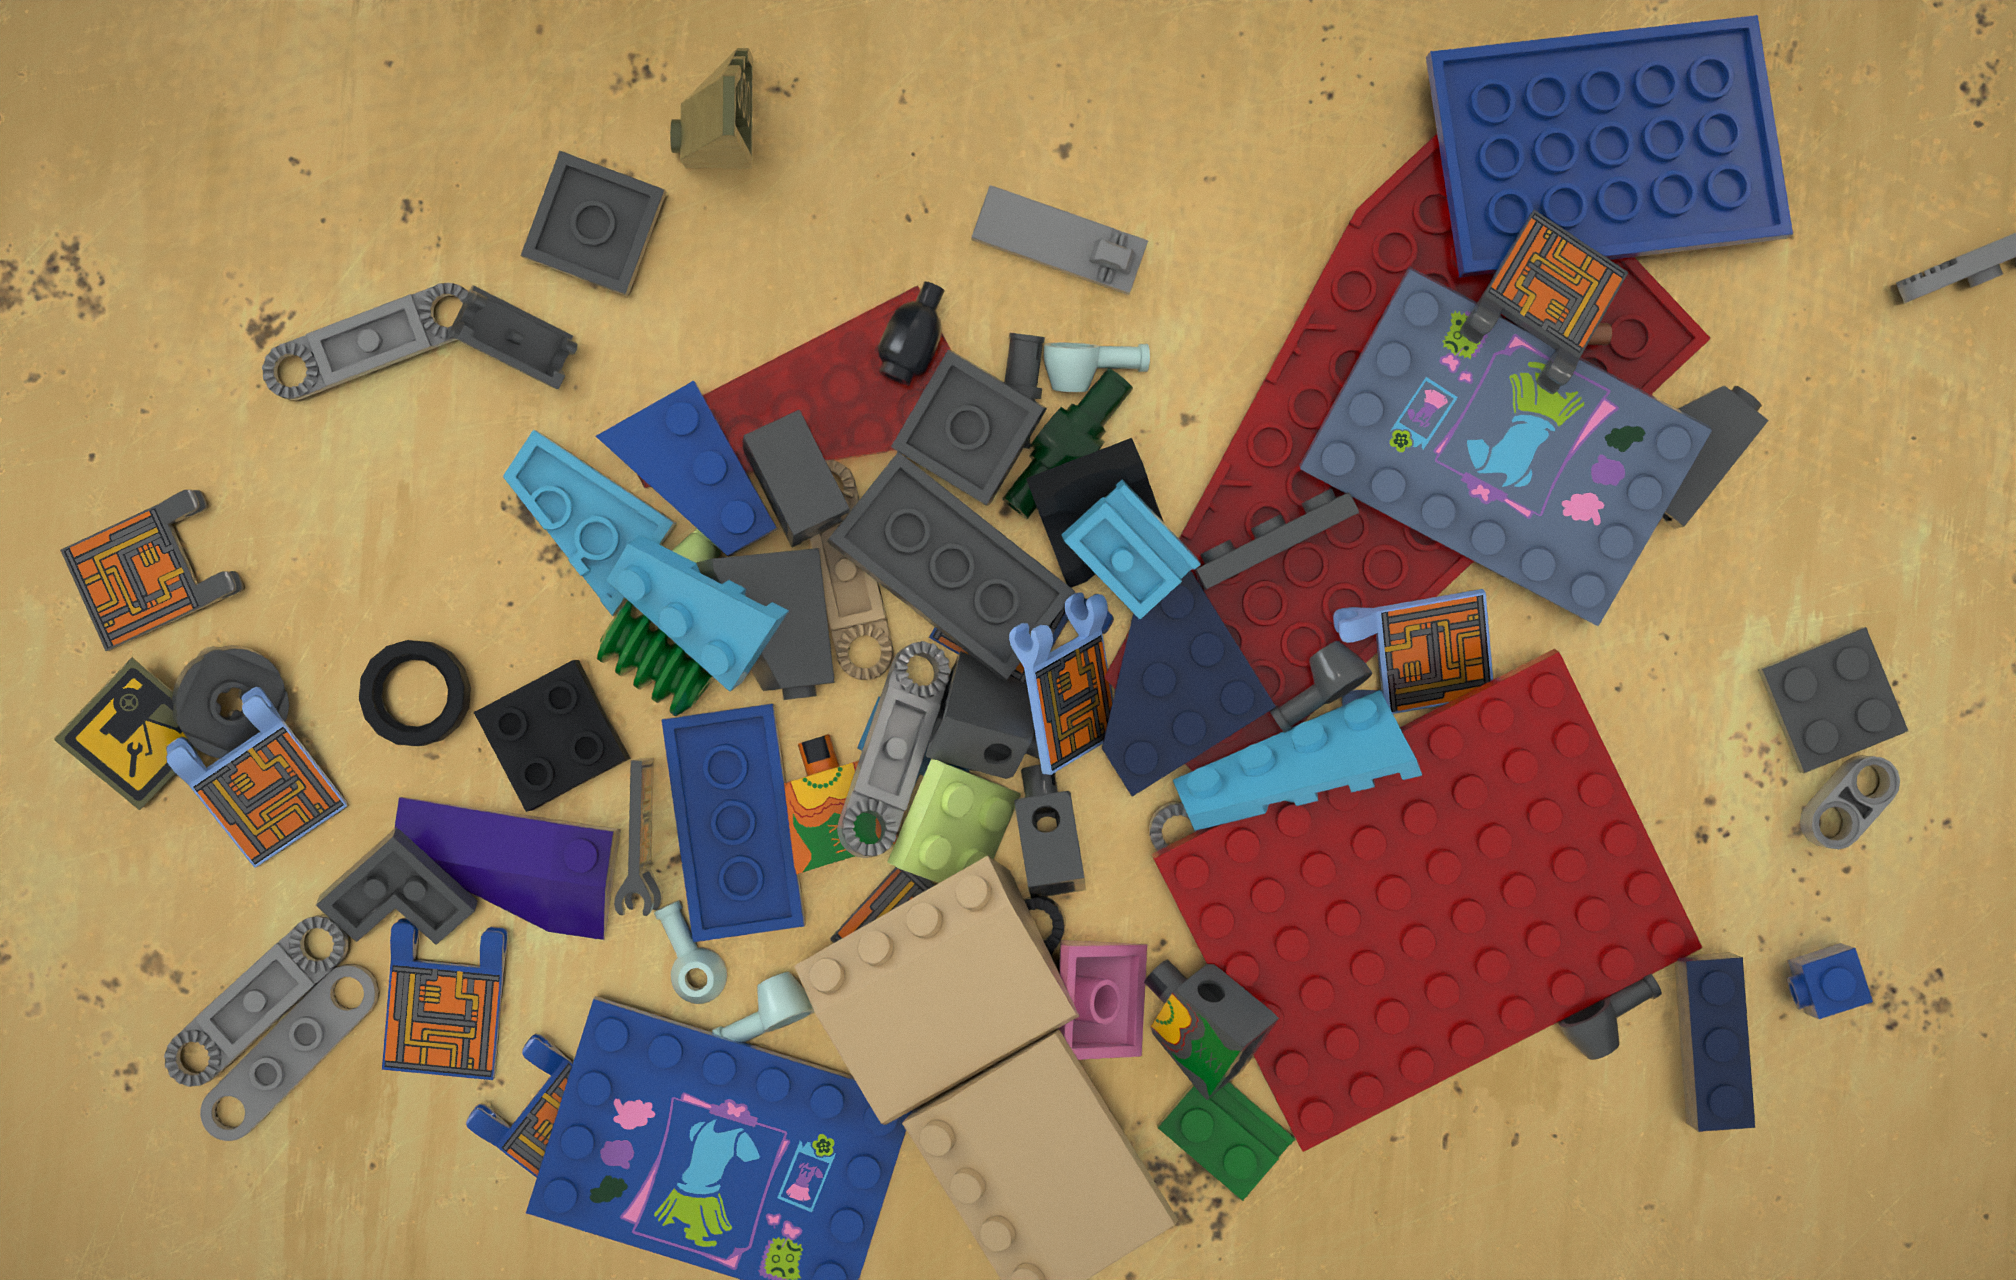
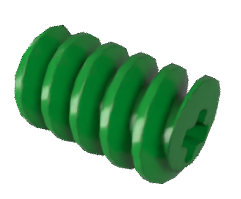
M627 601L600 639L601 644L597 653V659L605 663L619 655L615 673L619 676H624L637 668L633 686L641 690L654 681L655 686L651 699L659 703L673 695L670 713L678 716L697 703L715 678L705 671L692 657H686V652L676 643L672 645L667 643L668 636L661 629L658 628L652 632L649 629L651 620L644 614L633 618L631 613L634 605Z

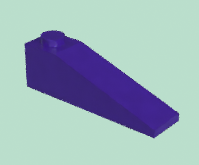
M399 797L394 829L396 827L400 829L466 891L547 932L605 940L621 829Z

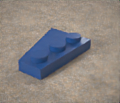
M695 381L688 383L596 435L603 444L727 556H732L778 530Z

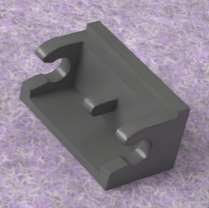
M474 285L471 286L448 333V336L558 390L565 377V373L562 371L563 364L568 355H574L577 350V343L572 341L573 335Z
M800 409L743 435L742 449L791 547H795L843 521L841 516L849 513L850 508Z

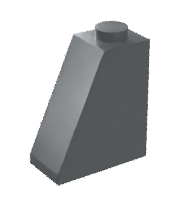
M1724 385L1677 408L1709 425L1712 432L1661 518L1674 529L1685 527L1769 421L1758 412L1762 407L1761 403L1746 390L1739 386H1734L1730 390Z
M819 548L713 558L696 562L701 574L721 584L730 580L746 588L745 596L764 606L773 602L789 610L751 668L763 691L782 689L783 700L817 696L816 685L835 683Z

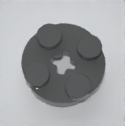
M237 645L207 647L200 651L198 656L184 667L177 678L172 696L173 718L187 740L194 747L209 756L220 759L260 732L245 716L243 710L232 709L228 717L220 715L221 705L216 700L221 692L228 693L231 688H239L238 697L241 699L243 694L252 688L260 687L266 693L284 722H286L289 711L288 694L285 691L284 681L274 664L260 653Z

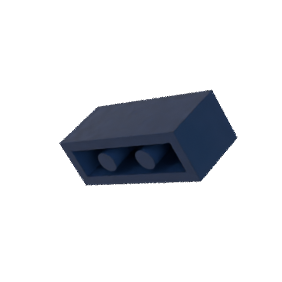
M1727 952L1689 955L1684 958H1678V961L1675 962L1686 1124L1698 1132L1755 1128L1743 957Z

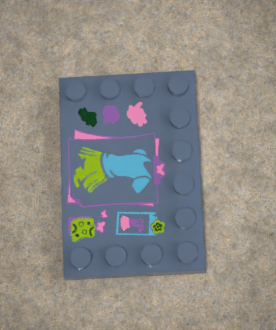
M1409 266L1303 457L1300 469L1344 493L1350 492L1351 496L1599 626L1711 434V427L1581 357L1570 380L1563 386L1561 385L1555 394H1550L1542 389L1536 380L1556 351L1555 349L1502 315L1499 316L1493 329L1484 335L1479 343H1473L1460 333V329L1477 302Z

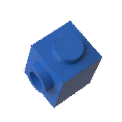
M1839 943L1787 960L1792 976L1787 978L1790 994L1797 1009H1803L1807 1015L1822 1019L1873 1002L1855 947Z

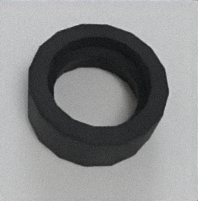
M405 640L386 646L370 659L360 678L359 702L365 720L379 736L396 745L424 746L444 740L460 726L469 709L471 687L464 666L451 651L434 642ZM410 660L425 661L435 666L444 676L448 688L447 703L442 713L431 723L422 726H407L395 720L386 710L382 698L383 683L389 672L400 663Z

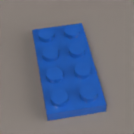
M774 704L662 719L693 942L804 927L806 923L799 874H796L793 861L784 788L785 776Z

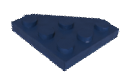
M1191 570L1181 579L1182 582L1144 617L1139 619L1134 613L1132 615L1102 745V750L1132 797L1276 707Z

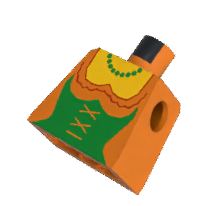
M830 734L798 744L807 776L784 783L796 874L855 857L842 846L838 837L837 827L859 760L839 766ZM861 813L853 823L855 825L853 831L856 833L855 836L860 839V842L875 844L881 836L880 822L872 814Z

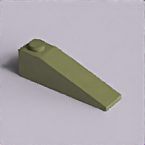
M737 48L681 103V119L671 120V152L680 153V161L685 168L752 169L753 56L749 48Z

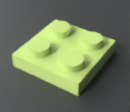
M931 759L887 863L901 870L940 883L986 856L994 859L1015 810L1014 800L1019 799L1021 793L947 763Z

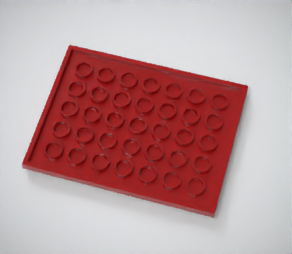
M1553 649L1400 727L1417 759L1422 776L1402 780L1400 773L1375 778V787L1351 793L1349 785L1318 792V801L1296 806L1294 802L1287 801L1269 804L1265 814L1200 829L1151 854L1206 964H1215L1279 1018L1253 1056L1302 1152L1644 979L1643 977L1677 962L1678 958L1687 957L1703 948L1558 650Z

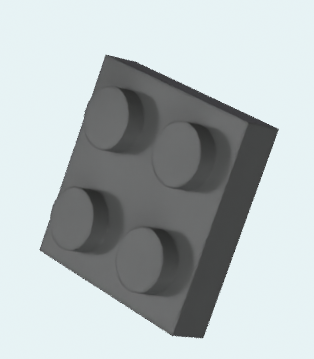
M559 151L520 256L628 297L667 192L660 187Z
M947 350L891 447L983 504L990 505L1047 408L954 351Z
M1866 627L1858 628L1758 669L1800 773H1807L1908 732Z

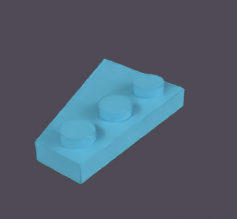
M537 430L531 432L503 475V478L544 530H547L569 558L568 560L580 576H583L598 595L605 608L612 616H615L626 598L609 584L606 579L625 547L640 535L662 545L676 522Z
M642 535L627 544L606 579L609 584L729 692L744 681L789 612V610L773 602L764 606L746 597V588L730 580L721 584L701 574L697 563Z

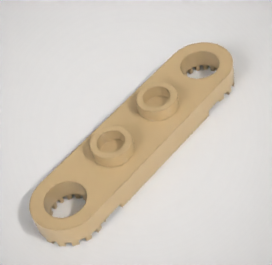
M825 460L830 471L837 474L843 481V496L850 508V513L859 501L855 479L849 469L843 464L833 460ZM849 513L841 516L842 520H844ZM839 523L811 537L810 541L812 549L819 548L826 612L838 662L849 676L859 680H870L879 677L889 668L893 659V645L878 582L827 542L841 524ZM859 636H871L878 641L881 647L879 661L870 668H859L850 660V644Z

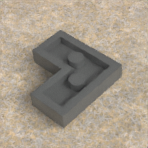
M396 827L320 894L316 906L356 942L390 912L397 909L437 945L475 911L478 901Z

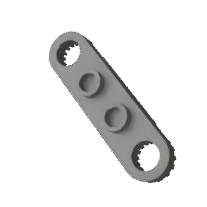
M2016 233L1924 271L1925 277L1920 272L1896 282L1903 302L1907 303L1964 278L1968 279L1972 288L2003 275L1999 264L2016 257Z
M440 283L280 344L271 349L270 353L264 358L265 361L262 365L263 380L274 394L289 400H299L455 341L456 339L448 336L452 326L444 327L436 322L434 307L441 298L446 296H455L463 303L469 291L454 283ZM288 356H299L306 363L307 375L298 386H284L278 378V366Z
M924 641L912 643L900 650L892 661L838 821L837 831L842 846L856 857L871 858L887 851L897 838L896 835L904 811L907 809L951 672L949 659L945 657L944 651L937 648L933 643L930 644ZM922 656L932 664L934 677L929 685L918 686L917 683H912L913 680L908 678L909 673L906 670L908 669L907 663H909L911 657ZM861 813L872 814L880 822L881 836L875 844H865L860 842V839L855 836L856 833L853 831L855 825L853 823Z
M324 915L309 917L298 923L171 1040L164 1054L165 1068H167L170 1077H173L177 1083L189 1087L200 1086L213 1080L342 962L348 950L347 933L328 916ZM322 928L328 931L329 935L333 938V952L324 960L314 959L305 951L304 939L311 929ZM198 1042L200 1045L205 1046V1050H208L209 1064L203 1072L192 1073L183 1067L180 1053L186 1043Z
M352 964L343 965L330 971L206 1095L200 1109L201 1121L206 1131L213 1137L223 1141L237 1140L250 1133L372 1011L377 1003L379 989L376 979L370 971L362 966ZM343 977L354 978L363 987L364 997L357 1008H343L341 1004L337 1003V999L334 998L336 983ZM232 1096L243 1104L245 1117L238 1127H225L222 1122L218 1121L219 1118L216 1117L217 1111L215 1109L221 1098Z

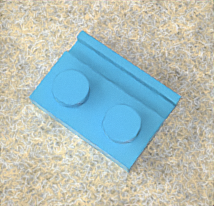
M1122 479L1116 484L1117 487L1105 498L1102 497L1061 536L1065 543L1118 598L1141 619L1182 582L1181 579L1190 570H1195L1201 563Z

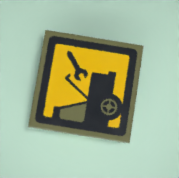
M131 657L59 732L54 740L133 806L141 810L175 774L167 763L166 747L177 738L186 737L173 718V691Z

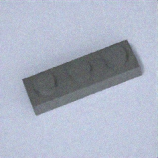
M1331 488L1302 503L1306 512L1305 515L1286 524L1280 514L1251 529L1255 540L1237 549L1234 548L1231 540H1228L1200 554L1205 565L1197 568L1194 572L1203 590L1358 514L1359 510L1350 492L1336 498Z

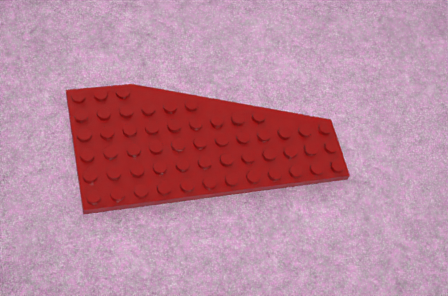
M1437 134L1356 209L1179 537L1184 545L1198 558L1201 563L1199 567L1205 565L1200 554L1228 540H1231L1234 548L1237 549L1255 540L1251 531L1252 528L1280 514L1286 524L1305 515L1306 512L1302 503L1331 488L1336 498L1346 494L1301 470L1300 463L1409 266L1475 302L1480 300L1494 274L1459 278ZM1635 257L1613 259L1611 261L1626 270L1628 274L1600 322L1611 325L1612 339L1608 345H1587L1581 358L1652 395L1711 338ZM1352 497L1359 510L1358 514L1203 591L1275 706L1278 705L1280 707L1314 684L1309 659L1327 645L1340 641L1360 656L1365 663L1377 653L1376 634L1356 642L1346 643L1342 641L1339 633L1334 628L1333 615L1336 610L1348 607L1375 608L1437 597L1474 561ZM1192 569L1191 572L1193 573V575L1195 576L1196 580H1197L1198 583L1200 584V582H1199V580H1198V578H1197V576H1196V574H1195V572H1194V569ZM1128 633L1104 677L1114 689L1116 688ZM1269 711L1185 763V765L1191 771H1194L1197 768L1206 766L1283 731ZM1311 714L1294 724L1292 728L1303 723Z

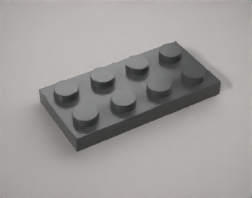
M897 452L827 541L1004 682L1020 663L1010 645L1009 634L1011 630L1021 623H1028L1031 637V631L1039 625L1049 626L1065 606L1066 600L1076 592L900 452Z

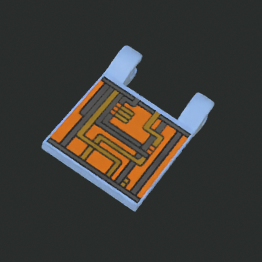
M1483 589L1375 608L1348 607L1334 612V628L1339 633L1342 641L1346 643L1356 642L1376 634L1381 693L1392 714L1445 705L1493 680L1486 592ZM1353 690L1342 697V706L1378 690Z
M1075 593L1066 600V615L1079 636L1052 652L1050 650L1053 644V634L1047 625L1035 627L1031 631V637L1028 623H1021L1015 626L1009 634L1010 645L1025 670L1042 774L1052 775L1103 744L1113 697L1111 685L1104 678L1108 671L1102 627L1107 616L1108 605L1106 598L1100 594L1089 597L1086 601V606L1083 593Z
M260 687L252 688L241 697L243 713L260 732L207 768L186 738H177L166 747V758L169 766L190 786L254 868L347 807V801L284 722L266 693Z

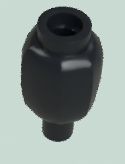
M924 281L916 301L905 303L895 311L886 326L878 346V354L882 361L878 372L881 375L909 386L913 376H920L927 371L937 350L942 333L941 319L936 310L945 292L943 288Z

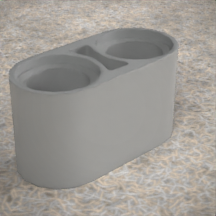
M1864 755L1851 757L1841 765L1803 809L1800 818L1803 835L1816 846L1839 850L1852 845L1895 798L1900 786L1898 770L1890 761L1882 757ZM1870 765L1878 772L1880 783L1876 792L1866 797L1858 789L1857 776L1863 768ZM1834 807L1842 816V828L1836 836L1826 838L1820 831L1819 820L1824 811Z

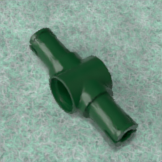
M1108 368L1078 405L1071 404L1067 410L1060 407L1030 446L1034 448L1029 455L1032 461L1004 495L1003 501L1022 517L1028 519L1037 506L1026 478L1100 450L1105 443L1101 439L1106 433L1103 426L1120 407L1121 403L1133 390V387L1122 376Z

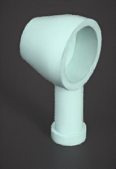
M1069 342L1044 344V364L1052 389L1055 391H1088L1097 368L1137 369L1138 372H1148L1150 350L1148 344H1139L1138 347L1099 346Z
M678 900L654 912L656 919H660L678 957L671 969V983L675 992L685 1001L694 1004L707 1003L718 997L724 989L727 981V968L723 959L715 951L704 947H697L696 943L693 942L692 934L680 909H682V906ZM693 968L703 970L707 975V984L701 988L692 987L687 981L689 970Z
M785 972L757 985V1012L724 1028L722 1026L712 1030V1033L745 1043L763 1033L797 1022L814 1013V1009L804 987L790 972Z

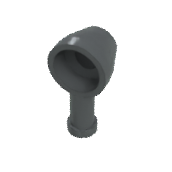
M1335 641L1315 653L1309 659L1314 684L1279 707L1277 705L1274 709L1270 710L1282 731L1286 733L1292 729L1294 724L1324 704L1331 703L1345 696L1364 683L1372 675L1370 668L1364 660L1340 641Z
M1652 974L1559 1021L1558 1023L1563 1034L1589 1060L1605 1057L1615 1051L1620 1045L1617 1018L1648 999H1655L1662 995L1661 989Z

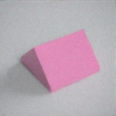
M1078 940L1060 941L1059 974L1079 1017L1058 1029L1078 1060L1142 1056L1145 1000L1144 981L1146 979L1147 961L1146 944Z

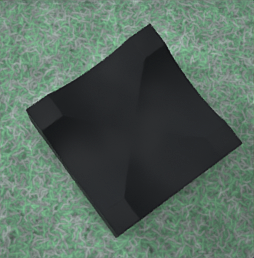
M1132 438L1026 478L1062 574L1070 588L1087 582L1095 573L1065 543L1061 535L1102 497L1105 498L1117 487L1116 484L1123 479L1163 521L1144 465Z
M572 660L474 712L526 812L542 806L582 783L631 759L605 714L579 660Z

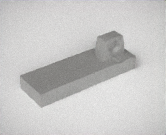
M992 185L989 186L971 237L972 241L1129 295L1148 243L1146 239Z

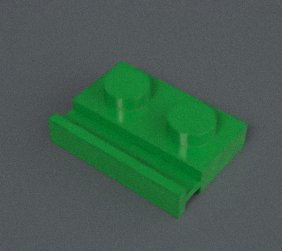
M1231 1082L1226 1084L1208 1100L1192 1084L1157 1124V1128L1242 1201L1274 1166L1287 1147L1291 1146L1296 1140L1290 1132Z

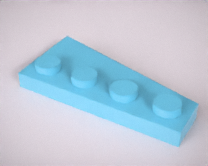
M1378 690L1303 722L1286 733L1281 732L1206 766L1197 768L1190 773L1173 779V783L1196 831L1265 814L1269 804L1287 801L1294 802L1296 806L1318 801V792L1349 785L1352 793L1375 787V778L1400 773L1402 780L1422 776L1417 759L1384 696Z

